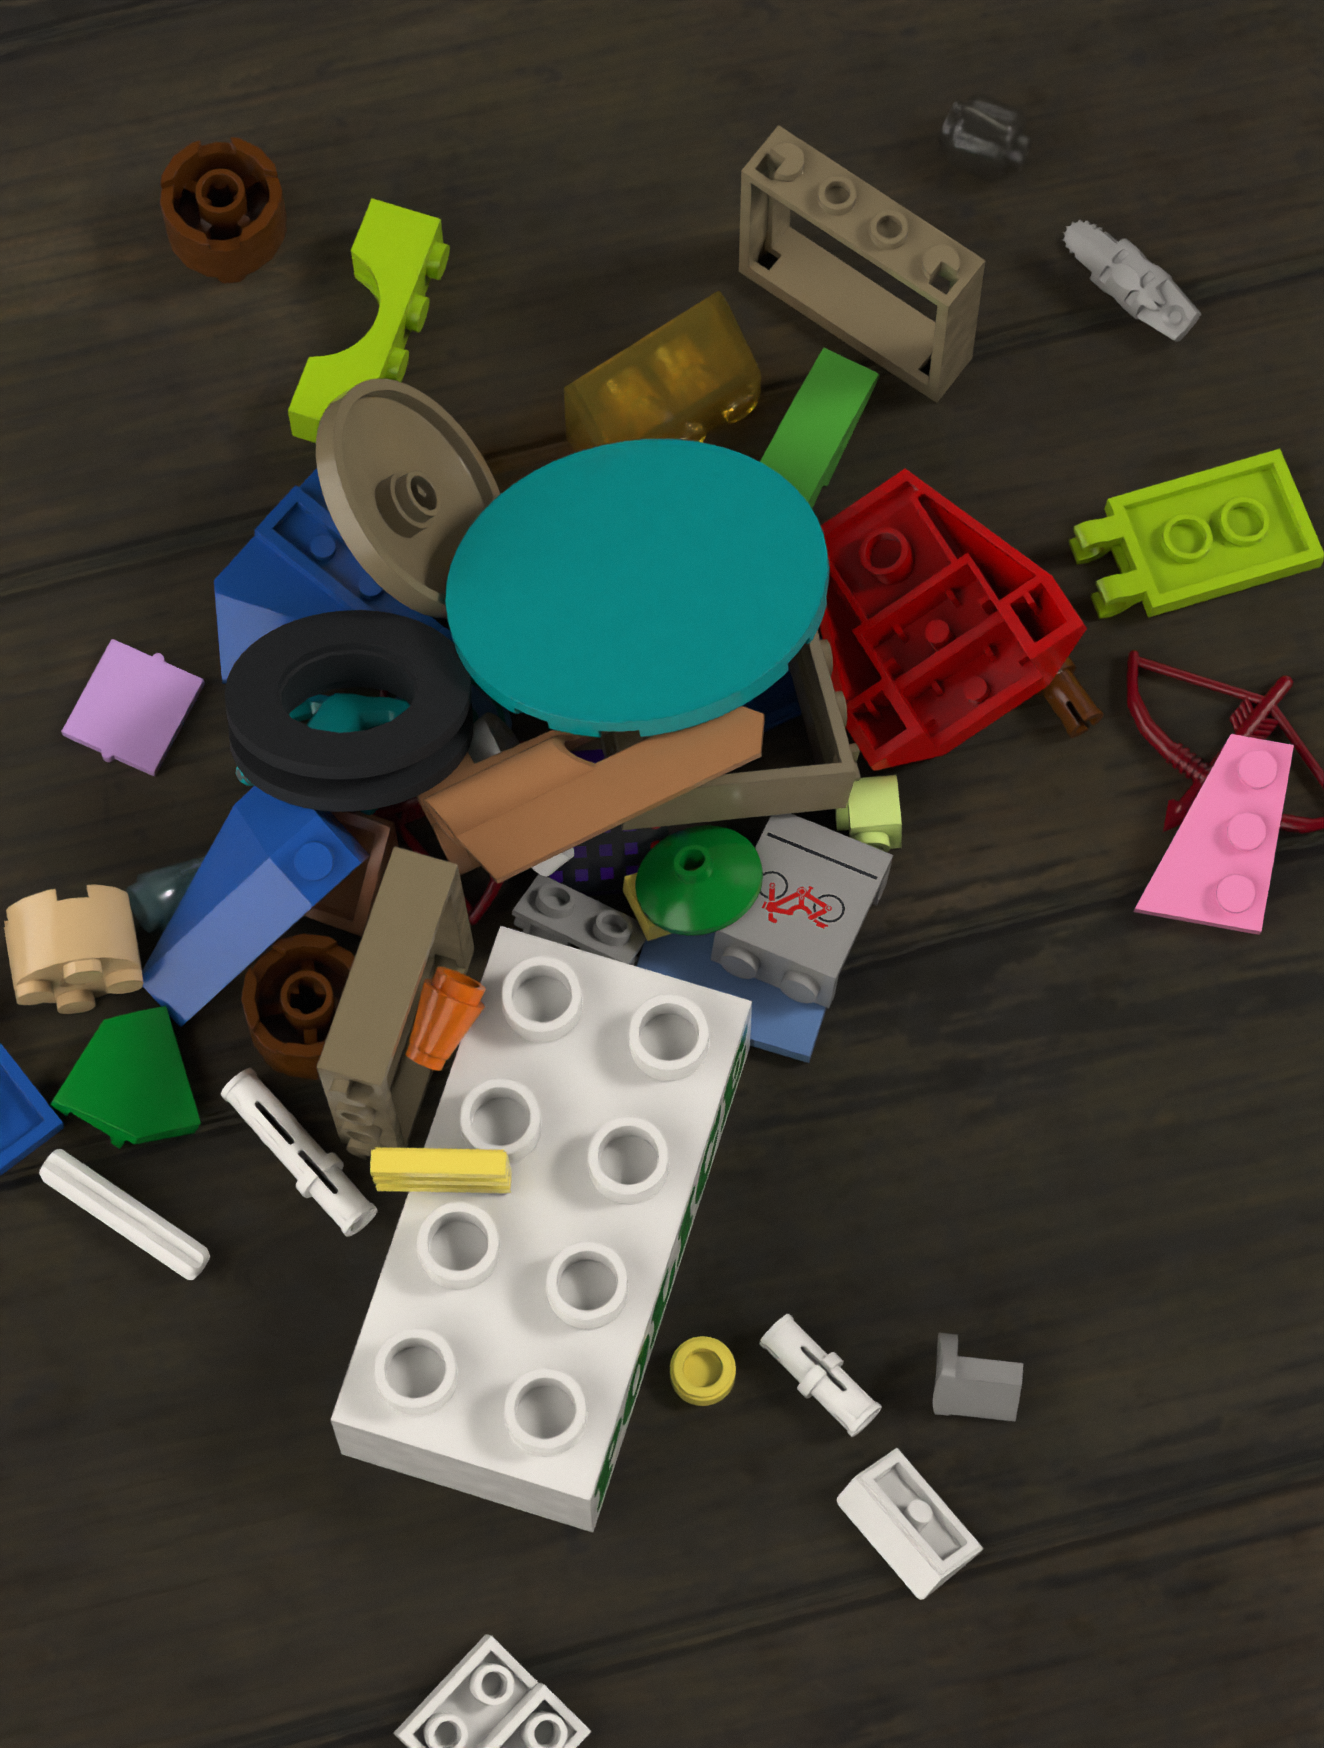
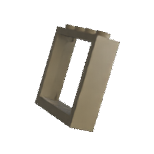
M778 125L741 170L739 272L937 403L973 357L985 260ZM790 209L937 305L936 322L791 228ZM768 253L778 258L770 270L757 263L763 255L767 256ZM938 274L950 281V289L947 295L930 285ZM931 359L930 374L927 376L921 370Z
M817 630L812 642L804 644L788 663L815 765L724 774L622 823V830L846 808L854 781L861 779L857 766L860 751L857 744H849L845 730L847 725V705L843 692L834 691L831 680L833 656L829 641L827 639L820 640ZM639 730L611 731L600 737L605 759L643 741Z
M395 846L317 1065L340 1141L348 1145L346 1150L349 1153L364 1160H367L368 1156L371 1157V1150H375V1147L407 1148L433 1073V1069L424 1067L405 1055L410 1045L409 1040L424 980L432 979L437 967L449 968L466 975L475 950L458 865Z

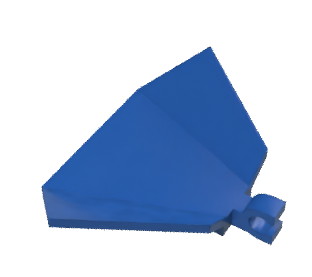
M317 468L300 487L295 485L257 526L255 536L214 579L222 684H226L228 675L240 655L259 638L284 624L321 613L344 610H369L393 613L420 621L436 629L453 642L450 630L443 627L431 616L421 614L400 603L379 586L356 560L330 515L320 486Z

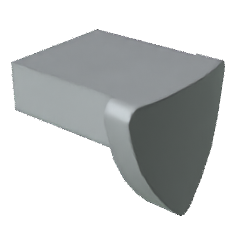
M939 1333L936 1380L933 1393L934 1414L946 1416L951 1414L1015 1422L1022 1388L1023 1363L957 1356L958 1335Z

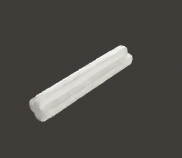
M54 1150L43 1163L39 1172L43 1182L185 1279L194 1280L207 1265L210 1258L207 1247L64 1150Z

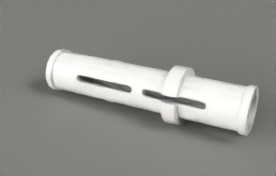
M252 1068L241 1071L226 1084L221 1092V1096L236 1109L240 1116L260 1137L262 1142L271 1149L298 1180L296 1189L305 1198L313 1197L340 1226L341 1231L346 1237L359 1232L374 1218L378 1209L362 1195L359 1189L343 1173L344 1163L333 1152L326 1154L301 1126L294 1115L262 1083ZM262 1111L267 1112V1114L292 1140L293 1144H288V1142L280 1135V1133L272 1126V1124L263 1116V1114L261 1113ZM305 1160H309L316 1167L321 1175L337 1191L336 1194L329 1190L317 1174L304 1162Z

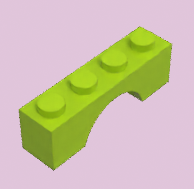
M371 198L352 246L351 255L355 278L371 291L379 303L377 318L369 332L352 347L339 353L308 358L288 409L292 436L316 443L318 426L325 409L335 398L355 385L370 379L402 381L409 359V351L404 349L411 331L417 333L421 331L426 320L430 301L429 297L425 296L431 278L441 279L449 257L450 246L443 243L441 219Z

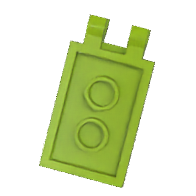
M1280 449L1108 498L1104 508L1107 517L1085 521L1074 526L1073 530L1076 537L1068 542L1077 564L1094 561L1112 551L1121 574H1114L1097 580L1096 587L1099 592L1091 594V600L1099 619L1117 615L1141 601L1148 618L1312 570L1321 567L1324 561V551Z

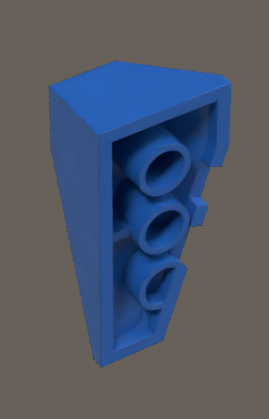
M254 786L234 804L143 968V987L161 1007H167L169 1016L181 1028L370 855L330 811H320L292 805L278 800Z

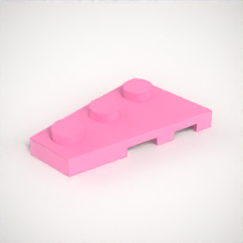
M1235 734L1230 735L1136 905L1134 912L1260 935L1294 745Z

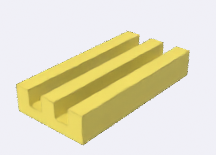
M375 1147V1150H371L370 1174L373 1176L377 1191L511 1193L512 1169L507 1152H504V1149Z

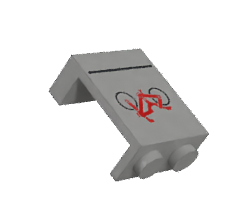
M791 813L771 815L755 847L763 868L761 891L753 906L744 916L730 926L715 932L711 960L721 964L727 972L743 979L756 978L778 987L786 996L797 1002H814L829 1008L834 999L839 973L872 904L877 906L886 887L893 855Z

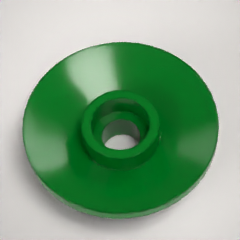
M711 825L690 827L669 835L648 852L637 872L635 882L636 896L643 913L657 927L678 935L696 936L709 934L730 926L749 911L761 891L763 868L755 847L747 838L736 831ZM700 867L696 870L690 871L693 868Z

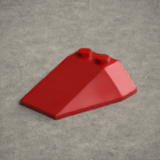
M906 468L820 525L825 538L830 566L826 596L827 607L820 624L823 640L827 639L832 650L833 671L831 680L834 691H842L846 700V729L874 771L947 754L1050 685L1087 630V627L1051 574Z

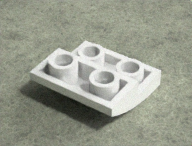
M485 1634L393 1734L408 1748H576L588 1736L591 1730L544 1684L538 1683L491 1635Z

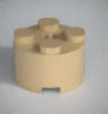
M87 885L88 897L57 901L56 890L51 889L25 897L7 908L8 921H4V931L17 1004L56 1003L57 1010L61 1014L83 1013L96 1006L95 998L110 993H130L142 988V968L133 914L127 892L112 886Z

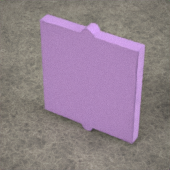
M111 639L63 727L62 735L100 752L103 760L106 762H112L116 759L155 777L204 687V679L166 663L164 656L160 653L150 656Z

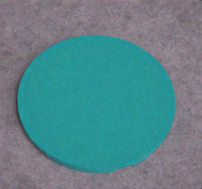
M679 439L631 440L597 446L555 460L533 471L500 494L481 512L460 542L450 565L446 583L445 603L451 636L456 652L465 669L484 692L507 710L515 714H519L522 711L530 716L547 721L550 729L575 735L600 738L602 731L623 732L639 730L640 737L675 732L723 716L751 701L783 677L788 671L787 664L804 644L812 642L822 622L827 607L826 596L830 566L824 534L818 518L809 503L790 482L765 464L742 453L697 441Z

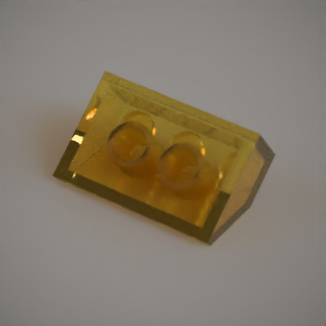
M718 290L564 387L566 437L576 452L606 444L643 439H679L703 442L708 431L724 421H727L729 424L735 423L746 417L755 408L757 400L760 399L761 372L722 293Z

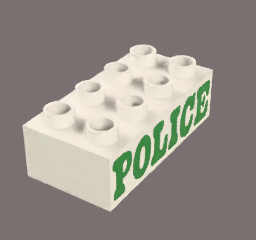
M500 926L481 984L486 988L481 999L485 1008L460 1042L424 1148L504 1149V1152H507L512 1169L511 1193H408L332 1414L331 1423L341 1454L594 1532L750 1049L752 1001Z

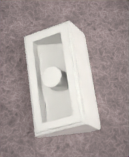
M898 1448L856 1475L837 1497L839 1507L920 1600L932 1594L984 1549Z

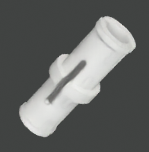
M786 1314L779 1319L761 1338L759 1345L763 1349L766 1348L800 1382L797 1390L806 1399L813 1396L847 1430L851 1437L861 1432L880 1412L882 1406L875 1402L841 1368L844 1361L835 1352L827 1354L794 1321L790 1314Z

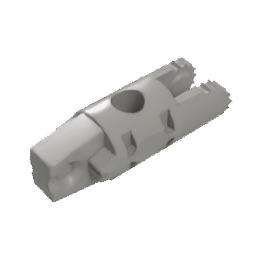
M1078 220L1077 223L1071 222V226H1066L1067 230L1063 232L1065 235L1063 241L1066 242L1065 248H1069V253H1075V258L1092 272L1091 282L1104 293L1111 295L1132 317L1143 321L1177 342L1196 324L1201 316L1200 311L1176 285L1172 277L1161 267L1150 262L1127 238L1117 241L1106 231L1103 232L1101 227L1097 228L1096 224L1090 225L1089 221L1083 222Z

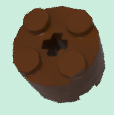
M230 137L231 143L213 142L202 146L201 140L192 142L172 157L161 175L160 182L162 189L160 206L172 251L188 268L207 277H215L224 284L241 282L248 274L257 271L273 259L287 232V215L283 192L275 164L259 147L235 137Z
M303 933L279 939L272 944L273 949L258 960L253 970L250 968L246 973L241 1000L253 1045L264 1058V1062L278 1073H284L290 1077L316 1080L320 1079L317 1065L355 956L350 951L339 946L337 941L329 936ZM309 1000L317 1001L319 1008H316V1012L310 1014L301 1013V1011H304L303 1002Z

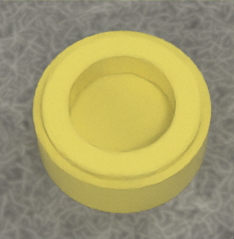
M705 1336L694 1337L682 1343L674 1352L670 1362V1380L675 1392L684 1401L697 1406L713 1405L723 1400L730 1393L734 1385L736 1375L735 1360L728 1347L719 1340Z

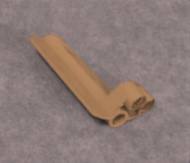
M740 706L723 716L700 725L675 732L653 735L597 763L579 758L570 751L598 737L551 730L477 763L473 762L467 751L459 766L447 778L416 797L436 834L448 862L458 865L460 876L482 866L497 883H500L761 757L765 716L763 713ZM602 731L601 736L611 731Z

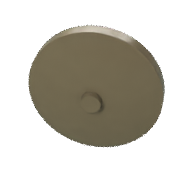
M370 379L363 381L335 398L325 409L320 419L316 437V464L325 502L347 547L379 586L412 610L434 618L447 619L445 603L446 583L456 550L467 530L481 512L500 495V491L487 463L471 438L438 403L421 391L396 380Z

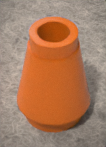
M437 967L433 978L424 980L409 1040L410 1045L405 1055L424 1067L441 1071L446 1060L450 1058L485 1008L481 999L486 988L467 975L449 968Z

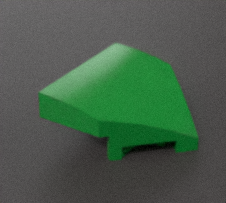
M167 1007L151 1008L104 1019L50 1106L65 1116H68L71 1112L109 1135L111 1144L119 1149L126 1140L132 1144H139L195 1133L201 1125V1121Z

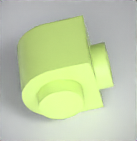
M897 776L865 777L859 781H854L846 808L835 809L837 831L849 830L850 838L887 853L890 849L902 848V821Z

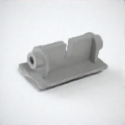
M540 874L532 882L511 914L516 917L514 925L523 929V933L566 946H570L572 943L580 947V950L633 966H637L639 957L636 955L647 940L636 919Z

